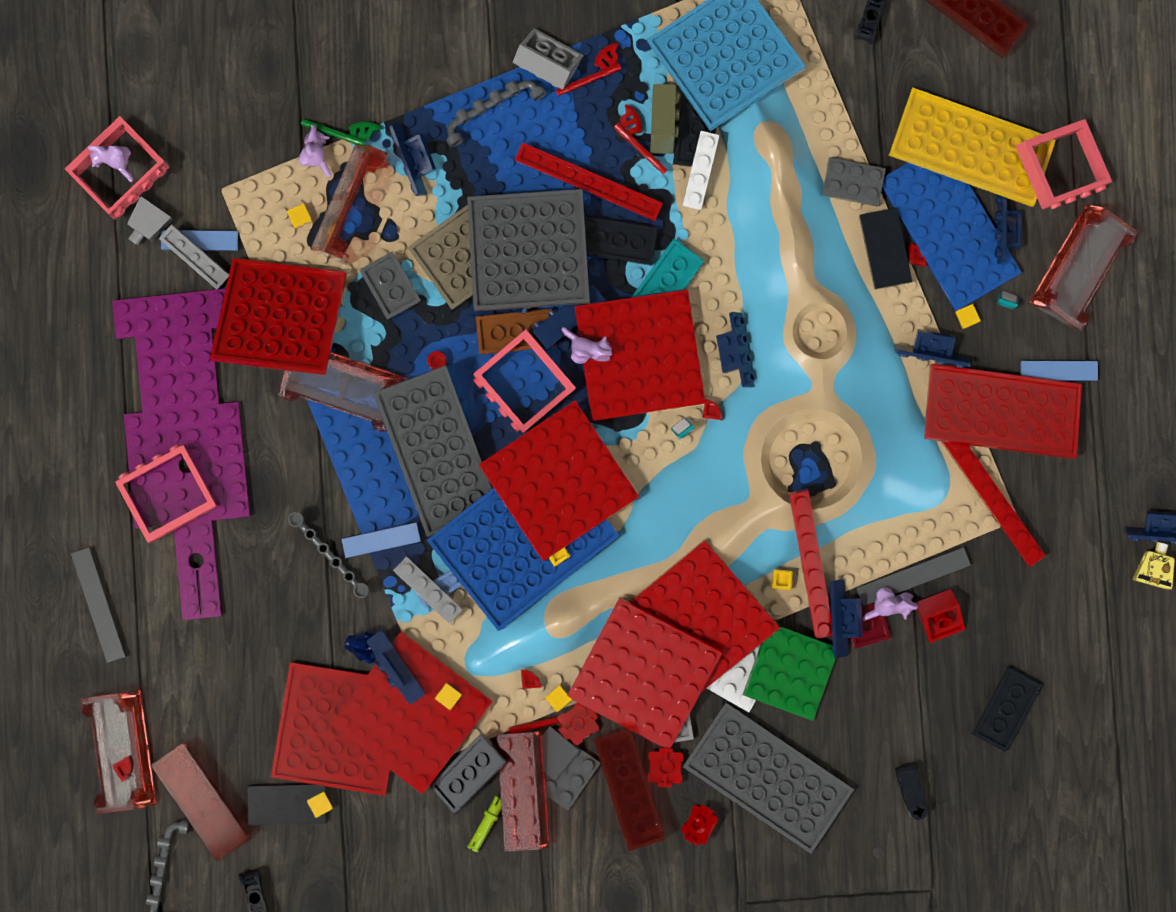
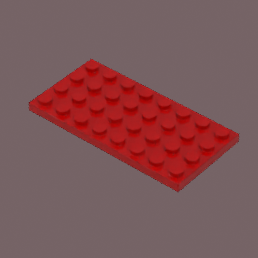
M931 364L929 369L924 439L1076 459L1082 384Z

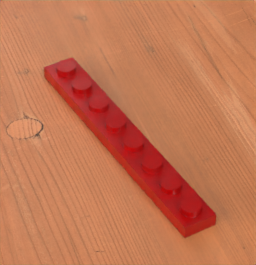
M523 142L515 158V161L653 221H656L663 205L662 202Z
M941 441L1028 567L1044 558L1046 555L971 448L964 444Z
M804 489L790 492L788 494L814 637L818 639L832 636V618L809 491Z

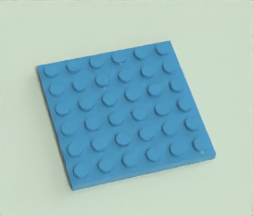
M706 0L647 39L651 49L710 131L806 69L803 61L758 0Z

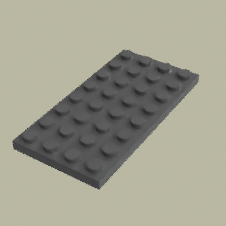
M446 365L373 392L427 537L435 534L492 489L489 480L478 465L482 461Z
M727 703L723 705L683 765L685 769L810 854H812L854 791L853 788Z

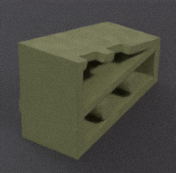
M653 84L650 153L673 154L674 137L678 138V126H675V121L679 120V109H675V104H679V92H676V85Z

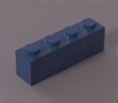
M591 284L589 286L590 304L607 302L596 287ZM587 304L564 305L560 310L555 308L547 314L549 318L543 322L541 319L532 326L534 328L531 332L532 335L546 351L565 336L562 331L563 327L571 331L577 326L574 307Z

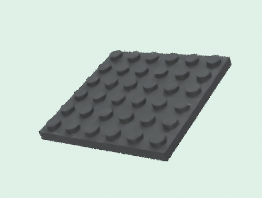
M582 189L467 197L474 311L590 304Z

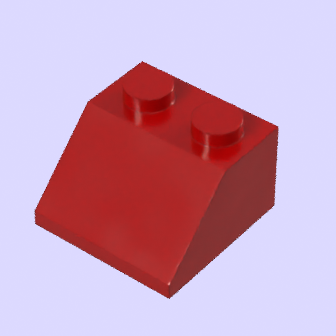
M951 589L915 603L918 605V616L929 643L965 630L959 603Z

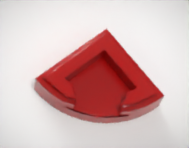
M913 243L909 244L908 263L925 267L927 264L926 258L922 256L919 247Z
M705 399L702 418L722 421V411L715 402Z
M521 669L522 689L542 688L539 678L533 672Z
M130 755L112 766L121 782L125 781L132 771Z

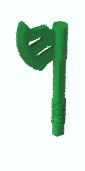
M303 119L301 125L311 129L312 125H315L317 127L316 131L318 130L321 133L334 136L363 148L366 145V139H370L374 131L381 130V127L375 123L358 122L349 126V135ZM357 129H360V134L356 137Z

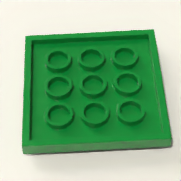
M780 627V629L760 644L742 695L813 721L836 659L834 658L832 646Z

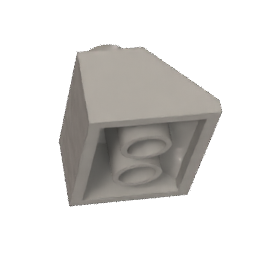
M534 28L519 45L513 63L563 90L584 55Z

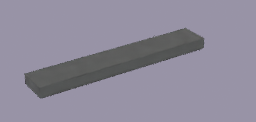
M90 547L71 553L106 662L109 663L126 657Z
M963 547L860 586L856 590L859 598H861L862 606L876 601V593L881 588H890L896 594L968 567L971 564Z

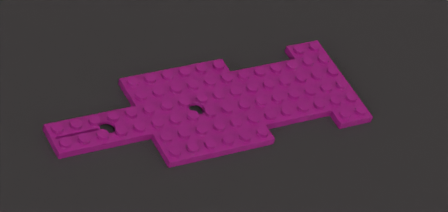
M226 288L112 301L116 339L135 337L143 411L141 413L124 414L129 474L136 471V466L144 462L146 465L153 461L152 458L156 455L169 453L171 447L180 444V446L185 445L218 505L217 508L174 531L183 620L222 616L212 521L250 517L239 402L220 404L216 362L210 359L213 346L212 329H217ZM182 454L130 481L132 500L147 528L164 526L207 502L192 472L184 473L180 470L179 464L184 459ZM134 518L135 529H140ZM194 553H199L204 558V563L200 568H193L189 564V558Z

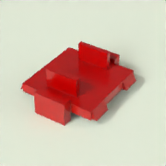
M576 703L567 713H562L557 717V721L561 725L558 730L565 740L570 739L574 745H579L583 742L582 739L599 730V726L594 721L598 716L593 710L586 709L585 706Z
M659 748V752H649L650 774H648L647 781L658 783V787H671V783H682L681 762H683V754L673 752V748Z
M703 804L700 807L694 805L686 825L684 824L681 829L682 833L685 834L684 839L697 846L700 843L705 846L719 820L715 816L716 811Z

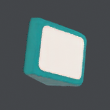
M1000 291L996 303L1014 310L1018 306L1019 297L1005 291Z
M687 418L682 419L671 428V431L678 440H681L694 430L693 424Z

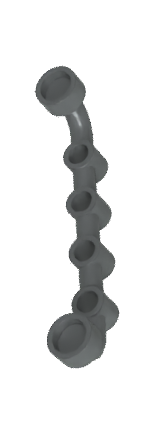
M516 81L509 82L505 86L506 91L500 93L499 90H495L490 93V100L483 102L482 99L475 101L472 104L474 109L468 112L465 108L459 110L456 113L457 118L450 122L447 133L449 137L446 140L451 148L463 142L460 133H455L457 126L466 124L471 118L485 113L493 106L500 105L505 99L519 94L521 90L525 88L531 89L530 96L533 101H537L547 94L543 86L538 87L532 81H523L518 84Z
M292 512L288 517V523L292 527H299L302 530L305 538L311 540L317 547L318 552L323 554L330 561L331 566L343 575V579L354 587L353 593L357 598L367 597L369 594L368 586L360 583L356 579L355 574L343 565L342 559L336 557L330 551L329 545L323 543L317 537L316 531L306 525L301 513ZM309 531H313L314 536L312 538H308L307 533ZM322 545H326L327 550L325 552H321L320 547ZM335 559L340 561L338 566L333 565ZM348 573H351L353 575V578L350 581L346 579V575Z
M182 818L181 822L169 824L164 836H159L157 847L161 848V854L155 856L154 866L158 867L157 875L152 874L150 885L154 886L153 894H148L146 901L147 905H151L150 912H158L161 902V890L165 881L164 874L168 864L169 849L172 844V833L174 830L179 829L180 834L188 835L191 827L190 819Z

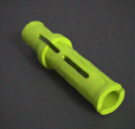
M498 796L494 797L488 811L485 810V816L467 846L469 849L472 848L473 851L479 852L492 825L498 820V815L506 803L505 800H501Z

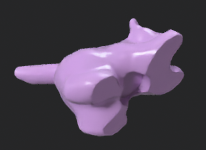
M312 125L309 134L307 133L305 137V148L300 153L298 161L302 166H320L323 173L330 178L332 174L324 161L325 154L322 145L326 144L325 140L330 137L325 136L318 130L316 131L317 127Z
M87 147L88 150L93 151L90 153L93 163L92 167H99L100 164L106 163L112 168L119 170L130 182L133 181L132 175L126 170L128 158L131 155L127 147Z
M565 327L562 328L563 333L572 340L571 359L578 364L586 363L589 358H594L597 361L610 360L612 348L606 336L599 342H593L586 338L578 337Z
M884 587L876 593L875 609L866 613L862 620L866 621L879 615L890 616L898 613L902 614L906 620L910 612L916 610L918 605L911 601L913 599L912 594L906 592L895 596L890 588Z

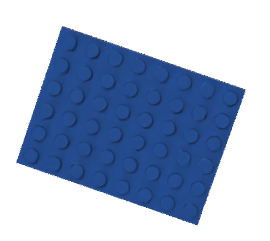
M492 488L428 538L427 542L494 627L500 631L620 535L606 519L565 546L570 557L554 567L549 558L542 561L495 489Z

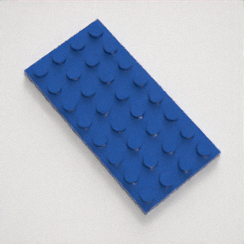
M911 163L903 165L884 177L882 190L893 208H897L901 222L915 245L919 247L922 256H925L929 269L955 312L1022 273L1007 248L1006 259L1001 265L997 264V258L994 256L997 246V240H995L996 229L969 184Z

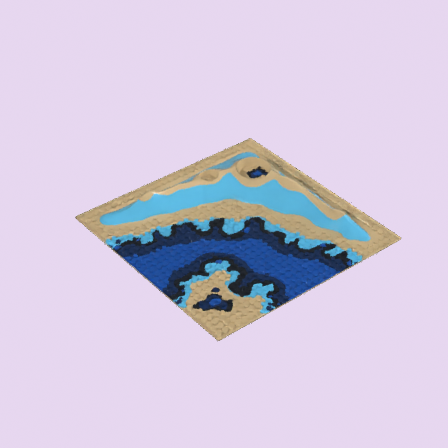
M706 0L680 1L570 46V48L584 56L568 84L601 71L599 67L594 65L595 59L602 49L614 43L619 44L616 49L618 56L616 63L620 64L621 70L585 84L566 94L558 96L556 90L559 89L558 87L553 86L542 78L536 77L535 74L526 69L518 67L378 124L381 130L374 131L371 138L366 139L364 148L345 140H339L324 146V161L332 174L330 178L323 173L320 166H302L298 161L299 157L222 189V194L249 260L346 272L347 276L326 375L303 372L295 373L361 534L418 523L421 542L369 553L401 632L493 701L455 753L466 749L481 733H484L490 739L509 731L508 727L529 723L556 712L545 699V696L559 685L568 694L619 597L627 601L632 600L704 539L774 620L809 607L788 494L790 492L804 489L809 491L828 599L831 598V580L844 579L845 591H848L1000 528L941 441L924 439L930 365L937 364L954 367V364H938L935 360L929 359L921 361L913 356L901 357L895 353V344L914 346L918 329L940 333L910 263L912 283L874 290L859 215L887 210L888 208L882 194L878 207L822 196L829 157L869 165L800 0H758L803 61L806 69L716 127L715 134L719 135L701 210L683 206L692 167L673 165L675 137L673 154L651 153L668 170L663 175L613 127L618 122L621 123L620 118L626 113L625 104L631 106L641 120V133H635L632 136L650 152L653 84L676 85V92H679V104H675V109H679L680 114L683 92L651 49L647 39ZM608 52L607 55H608L610 58H613L612 55H611V53ZM602 59V62L609 67L608 62ZM516 81L518 84L523 81H532L538 87L543 86L547 94L537 101H533L530 96L531 89L525 88L521 90L516 96L505 99L500 105L493 106L485 113L471 118L466 124L457 126L455 133H460L463 142L451 148L446 140L449 137L447 133L450 122L457 118L456 113L459 110L465 108L468 112L474 109L472 104L479 99H482L483 102L490 100V93L495 90H499L500 93L506 91L505 86L509 82ZM632 115L629 116V117L626 119V121L632 119V118H633ZM679 120L675 121V126H678ZM401 124L407 140L418 134H423L436 167V170L421 177L427 191L425 196H415L411 190V183L404 172L403 162L397 154L395 141L390 136L389 125ZM635 124L628 126L626 130L635 127ZM522 142L662 202L663 205L656 221H653L583 191L584 216L658 228L652 266L587 256L589 286L593 284L606 301L631 298L673 239H676L705 260L684 290L689 292L705 399L715 402L720 407L723 420L702 418L704 404L592 421L583 363L578 364L571 359L572 340L565 335L555 343L556 347L548 348L545 352L576 389L527 431L522 433L520 430L517 433L511 426L513 422L509 416L505 418L498 410L500 408L499 404L496 401L492 403L485 395L488 391L484 387L480 389L473 381L476 378L473 374L497 354L479 355L475 316L515 313V309L474 311L472 296L452 310L407 247L467 206V197L579 189L516 162L515 158ZM304 203L312 222L295 229L287 211ZM393 251L421 302L387 320L362 276L360 269ZM564 305L530 307L528 311L544 309L554 310L555 308L560 310ZM730 312H741L745 319L744 327L748 337L749 353L752 358V372L755 375V387L753 388L742 387L739 370L729 373L722 372L716 335L732 331ZM576 326L570 332L578 336V330ZM533 350L508 352L482 374L483 378L523 425L566 389ZM434 351L442 352L447 359L446 367L482 462L576 400L639 495L637 499L607 518L620 535L500 631L494 627L463 586L448 594L463 609L449 624L431 606L425 608L416 592L393 571L405 557H408L432 581L450 571L427 542V539L431 536L427 537L373 395L375 391L432 370L427 363V358ZM687 418L693 424L694 430L681 440H678L671 431V428L682 419ZM968 445L1015 511L989 448ZM773 569L793 571L791 590L771 588ZM521 669L533 672L539 678L542 688L522 689ZM571 700V701H570L567 705H565L563 708L568 707V706H570V705H573V704H575V703H577V702L574 701V700Z

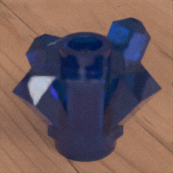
M367 631L358 635H349L345 642V649L352 652L360 662L364 660L368 664L373 663L375 655L372 654L373 651L368 645L367 640L374 636V634H369Z

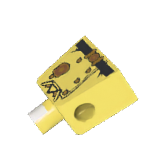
M1157 542L1155 552L1146 551L1133 580L1167 590L1172 589L1175 560L1172 557L1166 556L1167 544Z

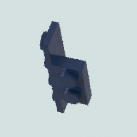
M401 124L389 125L390 136L395 141L397 154L403 162L404 172L410 180L412 192L415 196L427 195L421 177L436 170L423 134H418L407 140Z
M996 194L995 204L997 205V211L995 213V222H997V229L995 231V240H997V246L994 256L997 258V264L1001 265L1006 259V248H1021L1022 211L1007 210V198Z
M730 312L732 331L716 335L722 372L729 373L739 370L742 387L753 388L755 387V375L752 372V358L749 353L748 337L744 327L745 319L741 312Z
M918 329L913 347L901 344L894 345L895 353L901 357L913 356L921 361L935 360L938 364L951 363L959 368L971 366L969 357L952 354L956 337L953 335Z
M1147 511L1145 527H1126V536L1133 541L1145 539L1152 542L1168 541L1176 543V513Z
M844 579L831 580L832 649L834 658L848 656L847 638L863 637L861 598L845 599Z
M383 631L378 632L367 640L368 645L378 660L375 662L381 672L385 670L389 676L386 680L392 688L396 686L408 704L414 703L425 695V692Z

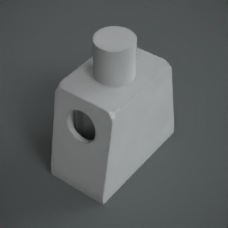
M140 197L128 221V225L134 229L128 239L137 246L143 237L153 241L173 219L149 201Z

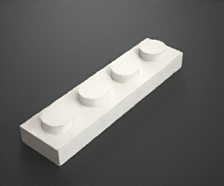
M700 132L683 206L702 209L719 139L717 134Z

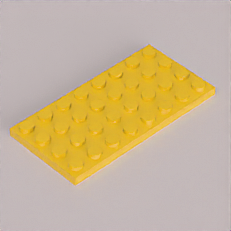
M912 87L889 156L1034 207L1037 196L1015 146L1042 134ZM1055 140L1033 148L1044 174Z

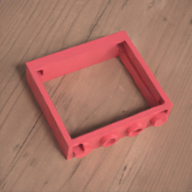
M120 116L89 146L109 148L127 131L157 163L112 207H109L80 177L92 164L90 153L93 151L86 148L65 168L114 220L122 216L125 209L134 204L139 199V196L144 191L149 190L153 182L162 177L169 168L165 161Z
M1086 119L1025 140L1015 146L1042 210L1049 207L1056 209L1061 206L1062 202L1066 204L1072 203L1077 200L1076 197L1085 198L1092 194L1091 191L1094 190L1098 193L1107 189L1106 185L1112 182ZM1076 133L1097 182L1054 197L1033 148Z
M524 330L473 374L476 377L473 381L480 389L484 387L488 391L485 395L492 403L496 401L499 404L500 408L498 410L505 418L507 416L513 421L511 426L517 433L520 430L522 433L527 431L576 389L527 330ZM523 339L566 388L524 425L482 376L483 373Z
M180 444L171 447L169 453L156 455L152 458L153 461L146 465L144 462L136 466V471L130 474L129 472L118 476L119 480L115 482L145 539L150 544L218 507L185 445L180 446ZM182 454L207 502L150 533L125 484Z

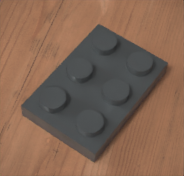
M829 157L822 196L878 207L885 168Z
M393 251L360 269L362 276L387 320L421 302Z
M576 745L574 746L580 752L558 780L555 781L546 774L536 788L567 811L601 764Z

